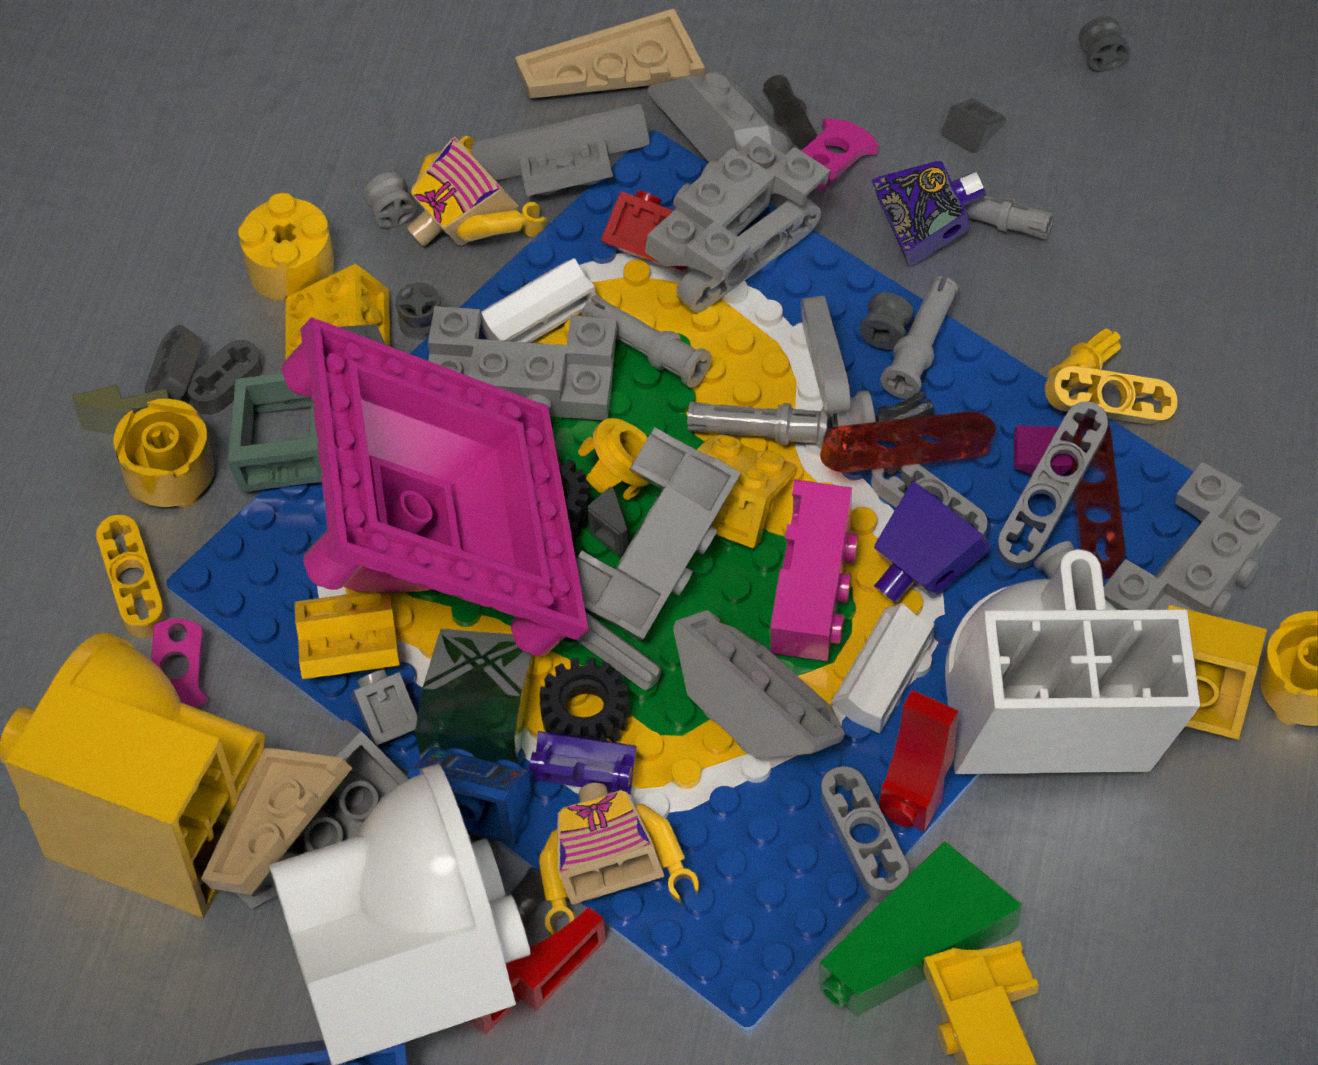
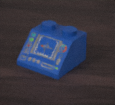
M433 747L410 768L407 776L408 779L420 775V769L439 763L455 797L467 834L515 845L532 795L528 770H524L518 764L508 760L491 762L475 758L474 755L462 749L452 748L445 751Z

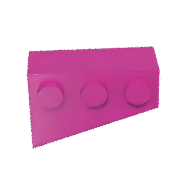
M794 480L792 491L793 515L791 524H787L785 540L787 541L783 567L780 568L771 622L770 652L828 661L831 643L840 644L842 638L844 615L837 614L839 602L848 603L851 574L844 573L846 561L855 563L859 534L850 533L852 487Z

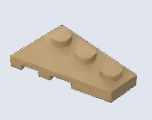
M263 747L262 754L243 788L201 879L211 889L252 895L270 872L269 865L280 860L352 767L342 757Z

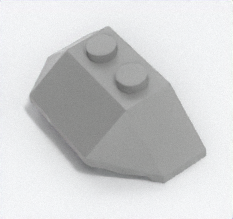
M721 72L678 78L649 85L647 93L708 162L712 159L719 160L731 148L739 152L755 136H758L785 155L791 149L792 138L745 87Z
M708 610L676 621L673 630L688 697L703 710V713L709 719L717 722L730 734L744 751L750 753L756 759L812 754L842 741L845 733L839 727L838 719L832 707L764 645L735 627L719 623V617Z

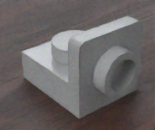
M382 669L357 680L360 688L354 690L350 696L353 704L357 703L371 740L376 746L422 727L400 672L387 677L385 670Z

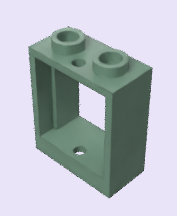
M283 373L235 379L228 464L240 492L322 482L321 475L323 473L319 461L317 445L319 440L315 428L313 412L315 407L312 397L298 395L291 391L286 385ZM311 406L309 437L252 445L254 414Z

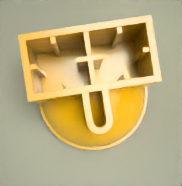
M105 632L89 637L73 651L54 677L36 709L22 706L12 714L0 739V762L8 770L19 796L20 809L26 813L45 858L204 918L219 890L211 889L201 878L235 808L238 797L262 754L265 736L263 732L181 703L170 679L157 664L136 650L127 639Z

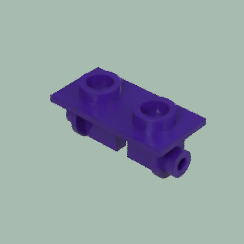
M538 731L536 752H532L529 770L534 772L533 780L583 787L589 783L596 782L605 785L610 792L622 790L631 795L637 746Z

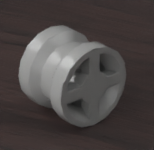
M395 172L383 173L374 177L365 186L363 192L367 204L373 208L372 212L376 223L384 228H395L405 224L415 215L417 210L414 198L410 193H407L408 188L405 179Z
M868 390L858 391L855 397H850V412L831 414L833 429L838 442L847 441L851 435L861 434L864 437L876 435L874 408Z

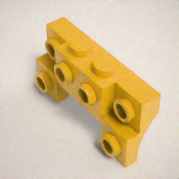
M1020 940L980 950L953 948L924 958L923 972L942 1015L941 1024L936 1025L937 1036L945 1055L953 1054L957 1065H1037L1010 1003L1037 994L1039 989V983L1037 979H1033L1022 954L1023 947Z

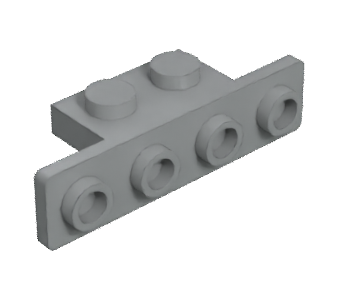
M640 104L476 141L471 144L473 157L495 181L522 175L526 195L532 196L536 194H553L559 189L579 184L593 185L602 179L613 177L608 155L647 146L650 144L643 108Z

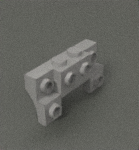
M755 136L739 152L731 148L719 160L712 159L704 168L701 176L692 185L687 183L678 191L673 201V206L676 209L648 234L645 253L666 267L676 265L691 267L722 282L725 279L726 272L739 259L745 260L748 257L751 245L737 237V235L769 206L771 193L774 192L785 196L802 206L806 202L807 195L820 183L825 185L828 182L830 169L796 147H793L785 155L758 136Z
M434 306L428 339V361L547 405L549 414L552 417L593 420L608 419L617 319L571 316L567 345L478 339L481 324L480 309Z
M655 427L629 470L660 488L661 492L616 568L614 569L584 551H581L576 558L585 611L595 617H601L639 641H642L670 593L672 592L679 596L693 573L686 566L695 551L703 555L713 540L717 529L710 525L741 474L720 460L676 440Z
M1201 462L1177 493L1175 504L1190 512L1202 523L1159 578L1125 559L1103 587L1105 600L1116 610H1168V606L1172 605L1224 618L1234 601L1235 596L1233 592L1239 584L1247 587L1254 578L1260 565L1258 559L1277 536L1282 518L1241 495L1243 484L1210 465Z

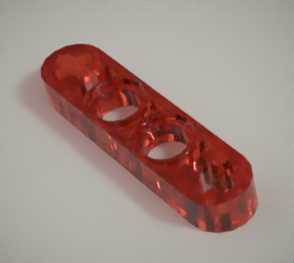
M959 412L836 426L825 432L820 450V459L831 470L854 472L980 457L990 451L996 427L991 418L978 412ZM926 435L935 437L938 440H940V442L931 443L928 441H924L919 436ZM885 440L892 442L897 447L887 448L877 444L876 441Z
M1086 416L1083 421L1075 419L1079 425L1073 443L1080 447L1081 441L1085 436L1082 432L1089 429L1097 432L1093 427L1095 419ZM1109 423L1104 440L1088 467L1101 470L1106 478L1098 483H1090L1082 478L1072 496L1078 549L1088 551L1098 559L1101 566L1102 580L1113 576L1123 563L1125 554ZM1074 458L1072 467L1069 469L1070 475L1074 474L1077 470V463ZM1092 507H1101L1107 510L1111 517L1106 522L1097 523L1089 520L1085 516V511ZM1105 538V554L1109 557V560H1100L1099 555L1096 553L1098 539Z

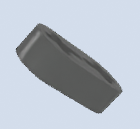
M177 325L172 328L162 339L145 385V393L166 389L169 399L180 400L189 385L201 349V338L183 325Z
M237 340L228 343L192 374L187 387L191 406L200 414L211 415L222 411L234 400L235 379L261 375L262 364L258 348L249 341ZM236 360H237L238 362H240V363H244V362H246L247 360H248V362H249V364H247V365H245V366H244L243 364H240V363H238V364H236L235 366H233V362H235ZM216 388V393H214V394H211V393H209V392H204V393L201 395V393H200V391L203 390V389H205V390H207V391H212V390H214V389Z

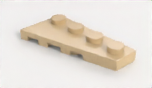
M675 8L515 57L516 70L530 99L649 86L678 78L705 74V67Z

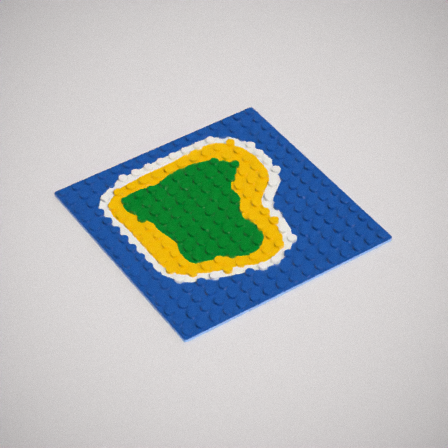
M653 130L648 132L649 145L628 150L611 166L613 177L602 179L600 182L587 188L459 308L480 309L481 312L565 261L575 258L584 275L595 286L597 296L660 332L671 330L679 334L680 341L696 350L703 348L709 351L712 356L711 364L705 377L697 386L689 388L682 384L681 377L666 369H655L651 366L646 355L616 339L608 419L615 418L628 422L641 430L647 437H649L655 427L696 450L711 435H727L738 439L741 445L754 450L778 453L785 461L797 466L795 475L770 502L761 542L753 549L715 535L703 555L695 551L686 566L693 571L686 586L679 596L672 592L670 593L642 641L627 634L601 617H595L585 611L657 663L662 669L660 679L649 690H643L622 675L623 683H626L628 688L630 717H628L626 731L620 730V739L616 743L637 746L632 791L629 796L634 805L645 804L669 821L685 856L681 860L684 869L691 870L697 876L699 892L696 894L693 883L690 880L679 879L675 883L674 889L677 891L681 902L673 900L668 888V881L671 875L668 868L665 867L662 868L665 877L576 904L584 910L589 906L604 919V925L738 1028L743 1031H752L871 898L864 890L822 805L821 784L824 776L836 767L845 766L856 769L865 778L880 808L881 786L886 779L900 729L903 705L910 692L914 690L948 706L945 681L946 656L952 637L964 616L980 600L999 589L1030 580L1049 579L1044 571L1037 570L1034 563L1025 569H1014L1005 565L998 556L997 544L1000 532L1032 477V474L1014 468V428L1018 425L1059 427L1067 412L1054 408L1047 400L1045 395L1046 377L947 314L932 345L934 351L933 362L929 368L923 371L920 377L922 386L918 395L909 399L891 395L881 385L880 377L884 369L891 366L894 360L893 350L877 348L867 343L859 332L860 325L864 317L869 315L867 310L872 296L880 292H888L904 298L913 308L911 322L908 326L904 327L906 331L905 336H907L923 299L815 230H812L806 237L707 309L697 313L693 312L676 295L680 281L693 268L688 267L686 273L682 274L607 246L600 241L621 191L635 196L637 190L647 192L662 200L660 206L675 210L676 207L673 206V201L678 191L687 183L692 185L701 176L708 162L661 132ZM769 202V206L749 223L737 237L778 207ZM824 295L845 366L850 397H855L858 391H869L875 414L876 435L864 437L861 434L851 435L847 441L838 442L835 437L832 418L827 449H820L817 443L790 441L785 446L775 442V438L688 432L687 418L691 401L763 409H777L779 405L787 403L791 404L792 409L821 411L823 403L803 330L801 298ZM570 319L531 343L567 345ZM480 328L478 339L487 340ZM429 336L410 354L428 361ZM550 416L556 453L558 456H562L563 466L570 459L576 463V471L582 469L587 477L599 460L595 449L586 456H580L578 450L584 440L588 437L593 438L595 428L604 420ZM1086 416L1083 421L1075 419L1079 425L1073 443L1080 447L1081 441L1089 429L1097 432L1093 427L1095 419ZM1108 418V427L1104 440L1040 555L1061 542L1070 541L1075 548L1074 550L1088 551L1098 559L1101 566L1103 587L1125 559L1157 576L1202 523L1190 512L1175 504L1177 493L1193 474V471ZM896 451L907 455L985 513L988 522L986 540L991 549L936 597H929L912 584L896 603V605L903 603L916 616L934 623V640L881 733H877L851 721L831 701L885 608L895 606V604L874 588L875 583L890 567L880 557L874 547L896 508L873 490L871 473L872 464L880 454ZM1074 458L1072 467L1062 476H1070L1077 470V463ZM899 471L892 475L884 472V478L887 480L893 476L901 480V472ZM794 480L852 487L850 533L859 534L855 563L846 561L844 573L851 574L848 603L839 602L837 614L844 615L841 643H831L828 661L774 654L832 707L838 719L839 727L843 729L845 736L841 742L812 754L756 759L750 753L740 748L730 734L717 722L709 719L703 713V710L688 697L673 627L679 619L708 610L719 617V623L737 628L770 651L771 622L780 568L783 567L787 541L785 540L787 524H791L793 515L792 491ZM621 481L612 487L627 527L628 546L661 492L660 488L651 483L642 486L640 492L629 500H626L623 494L630 484ZM322 482L263 489L167 579L168 591L174 597L339 723H342L345 719L348 720L370 740L371 737L357 703L353 704L350 695L354 690L360 688L357 680L382 669L385 670L387 677L400 672L422 727L377 747L394 765L407 775L410 768L432 747L445 751L452 748L462 749L474 755L475 758L491 762L508 760L518 764L524 770H528L532 795L515 845L499 841L495 842L541 876L539 857L551 832L558 828V813L564 807L580 803L578 793L582 787L533 780L534 772L529 770L532 752H536L538 731L545 732L539 702L541 686L545 687L544 679L548 673L556 677L555 667L561 663L568 670L571 668L570 659L579 658V665L586 666L587 657L596 658V667L600 668L603 663L601 658L575 639L565 637L548 654L543 656L531 655L524 686L521 689L494 662L502 658V665L505 667L516 659L523 650L518 647L491 660L487 657L492 653L516 645L515 642H500L481 656L471 639L452 637L477 655L471 658L442 635L445 648L453 663H456L461 655L466 661L424 682L440 629L513 634L511 622L516 617L498 611L491 606L488 608L430 589L429 591L391 593L399 666L302 679L294 602L359 593L344 586L337 590L320 587L312 582L303 562L304 554L328 530L325 511L327 506L324 500ZM588 482L591 504L601 493ZM932 494L935 498L941 501V499L938 496ZM1036 494L1028 500V507L1033 514L1044 517L1052 514L1055 510V503L1046 494ZM1021 517L1017 519V521L1024 522ZM589 520L585 528L578 526L579 535L572 539L575 557L577 558L579 553L584 551L615 569L621 558L590 534ZM1026 522L1018 540H1007L1012 544L1010 552L1017 556L1022 550L1031 551L1027 547V541L1033 527L1029 526ZM1037 529L1040 533L1044 531L1043 529ZM481 658L486 662L479 665L475 660ZM469 663L473 667L471 670L436 689L424 688ZM490 665L520 696L507 695L483 668ZM611 666L612 674H613V673L616 671V669H614V668ZM580 694L568 700L566 710L569 714L576 717H590L599 713L604 703L596 695ZM953 761L944 778L942 802L925 832L913 826H900L892 822L882 812L905 859L980 774H955ZM842 785L835 787V795L842 794L848 804V813L854 810L852 790L846 791ZM858 824L850 831L851 837L863 844L871 843L879 836L877 829L870 824ZM880 854L875 857L877 862V878L883 877L887 880L892 873L888 874L881 863Z

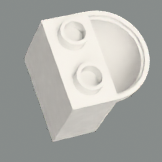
M1078 549L1068 552L1061 560L1051 579H1038L1017 583L999 589L980 600L962 619L952 637L946 656L945 681L948 706L959 711L954 752L955 774L1150 772L1200 707L1187 610H1116L1105 600L1101 566L1098 559L1085 550Z
M439 763L420 769V775L404 781L388 792L373 807L365 819L358 837L269 865L291 940L332 1065H338L516 1005L505 963L530 955L525 930L512 895L505 896L500 873L487 838L470 843L455 797Z

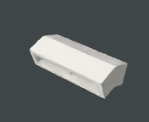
M570 259L480 312V328L487 340L531 343L571 319V316L581 313L585 304L588 301L591 302V297L596 295L595 286L584 275L576 259Z
M903 603L885 608L831 703L851 721L881 733L934 640L935 624L916 616Z

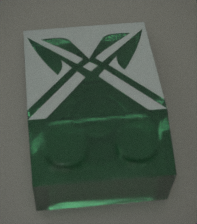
M440 629L422 687L415 728L420 759L432 747L445 751L457 748L471 753L478 759L491 762L508 760L519 765L535 655L521 650L515 643L513 634Z

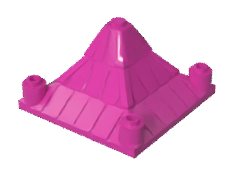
M311 317L301 328L302 343L282 364V373L289 389L298 395L312 397L315 407L313 412L316 434L319 440L317 445L320 467L323 473L321 478L324 500L327 506L325 511L328 530L304 554V566L312 582L326 589L337 590L344 586L348 589L365 593L417 592L433 589L452 596L457 595L464 600L488 608L491 606L498 611L516 616L511 622L515 643L524 652L537 656L548 654L565 637L578 640L588 630L548 406Z

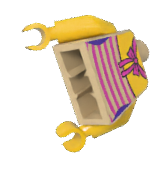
M454 136L442 150L428 154L424 158L416 183L411 188V194L425 211L407 229L423 247L442 230L461 246L471 241L518 232L520 230L529 237H536L546 227L547 218H538L540 206L535 202L525 204L522 213H519L516 210L519 206L473 157L471 144L475 140L470 136H464L459 141Z
M594 782L583 786L578 793L580 803L564 807L559 811L558 828L551 832L539 857L545 900L551 901L552 909L545 917V925L552 935L558 932L556 922L560 916L567 914L570 922L578 916L574 911L567 908L566 897H569L571 905L665 877L662 869L665 867L668 868L671 875L668 881V888L673 900L681 902L677 891L674 889V885L679 879L690 880L693 883L696 894L699 892L697 876L691 870L684 869L681 860L685 856L669 821L645 804L634 805L626 791L620 790L609 794L607 787L601 783Z

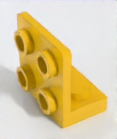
M356 263L286 298L285 360L302 343L301 328L311 317L337 327L377 324L385 345L390 346L389 289Z
M711 435L697 450L720 460L741 474L710 526L717 529L715 535L754 549L761 542L771 500L795 475L797 466L785 461L778 453L757 451L743 446L734 437Z

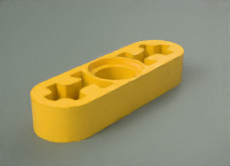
M1066 366L1052 373L1045 383L1047 400L1054 408L1060 411L1068 412L1073 405L1089 401L1102 407L1109 419L1153 425L1164 421L1175 413L1178 404L1175 390L1166 381L1087 367ZM1069 380V386L1078 389H1084L1089 386L1088 393L1079 392L1069 397V392L1061 388V383ZM1105 383L1115 385L1120 391L1121 401L1117 408L1110 407L1102 398V388ZM1153 394L1154 400L1160 402L1161 408L1154 410V406L1151 403L1140 401L1134 404L1135 398H1144Z
M126 515L107 517L97 527L96 539L124 627L130 635L136 638L152 637L154 624L166 620V613L137 523ZM122 533L128 552L119 554L113 536ZM128 568H139L144 572L142 578L136 583L123 584L118 581L120 574ZM143 597L149 617L140 620L134 600Z

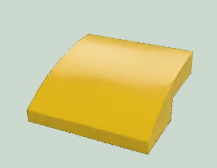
M359 592L294 602L302 679L399 666L391 593Z

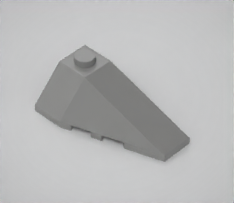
M346 719L312 754L342 757L352 769L278 862L358 837L361 827L373 807L394 787L408 780L360 729ZM271 871L252 895L236 893L251 909L278 895Z

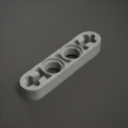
M806 198V202L802 206L789 199L738 236L751 245L749 255L745 260L739 259L726 272L725 279L722 282L693 268L680 281L676 291L677 298L695 313L707 309L806 237L818 224L821 217V209L808 198Z
M824 295L801 298L804 335L824 411L826 414L850 412L848 378L826 298Z
M1089 401L1079 402L1073 405L1067 412L1000 532L997 544L998 556L1008 567L1025 569L1033 565L1104 440L1108 427V417L1104 409L1098 404ZM1086 416L1095 419L1093 427L1097 432L1089 429L1083 437L1080 447L1072 443L1079 425L1075 419L1083 421ZM1058 454H1067L1075 459L1077 470L1070 476H1060L1053 472L1050 461ZM1036 494H1046L1053 499L1055 510L1048 516H1037L1030 511L1028 500ZM1021 517L1024 522L1017 521V519ZM1026 522L1029 526L1033 527L1027 541V547L1031 551L1022 550L1017 556L1010 552L1012 544L1007 540H1018ZM1037 529H1043L1044 531L1040 533Z

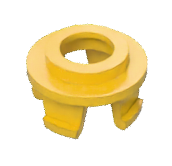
M610 418L602 421L595 428L593 438L588 437L584 440L578 450L580 456H586L595 449L599 457L586 480L601 494L609 487L624 481L630 484V486L624 492L623 497L629 500L636 496L642 486H646L650 482L629 469L648 437L637 427L623 420Z

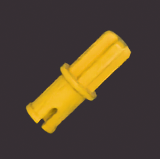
M1108 328L1102 329L1087 342L1075 344L1070 350V355L1059 364L1053 366L1048 376L1070 365L1101 370L1103 363L1121 349L1118 341L1121 336L1117 331L1112 333ZM1069 380L1061 383L1062 389H1066L1068 392L1073 390V387L1069 386Z

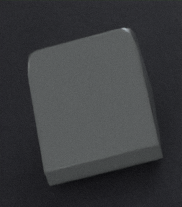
M971 98L950 107L941 134L968 151L976 153L999 131L1007 118L976 99Z
M609 487L588 506L589 531L594 538L621 558L628 548L627 527L615 491L612 487Z

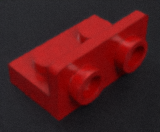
M637 190L635 196L621 191L600 241L607 246L666 267L645 253L648 234L674 210L660 206L662 200L647 192ZM676 265L666 268L685 274L688 267Z

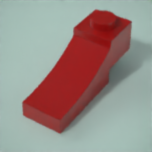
M914 690L910 692L903 705L894 754L886 779L881 786L880 810L892 822L900 826H913L925 832L942 802L944 778L954 761L959 711Z
M588 906L564 928L547 939L529 947V956L505 963L515 1003L517 1004L522 999L537 1011L606 941L604 919ZM514 1006L470 1020V1022L486 1035Z

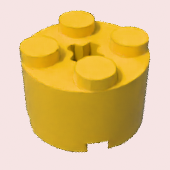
M277 193L271 196L268 202L261 204L251 211L239 227L238 235L246 271L251 285L261 295L277 301H286L285 296L292 295L333 274L334 253L328 222L322 211L315 205L301 199H295L288 193Z
M155 399L147 402L148 407L135 414L132 409L118 423L113 438L117 460L129 495L143 503L157 507L178 506L180 508H187L194 505L198 501L200 494L210 484L215 472V457L205 423L191 405L176 399Z
M1304 611L1287 617L1271 635L1267 644L1259 677L1260 689L1264 699L1274 710L1276 718L1287 725L1318 726V611Z

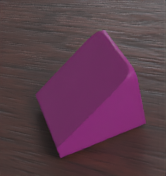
M1025 425L1015 427L1014 468L1033 475L1059 427ZM1067 454L1054 456L1050 461L1053 472L1062 476L1072 467L1073 457Z

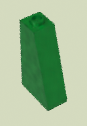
M944 841L820 961V990L834 1006L838 1008L845 1006L857 1017L926 980L923 972L925 957L953 948L963 950L984 949L1012 934L1019 927L1022 904Z

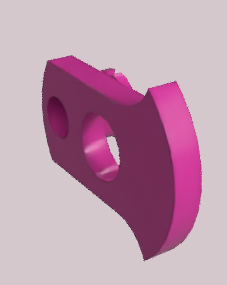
M823 118L822 128L824 131L801 150L830 169L828 182L825 185L820 183L814 190H825L830 185V180L838 178L861 156L877 155L879 146L873 136L865 129L851 122ZM837 146L846 152L834 153L826 149V147Z
M168 619L156 623L153 628L151 660L162 670L164 661L171 655L185 656L189 661L188 671L183 677L170 679L181 703L197 709L201 708L210 701L209 697L204 695L200 689L203 627L186 619ZM178 632H187L186 637L182 641L175 642L170 639Z

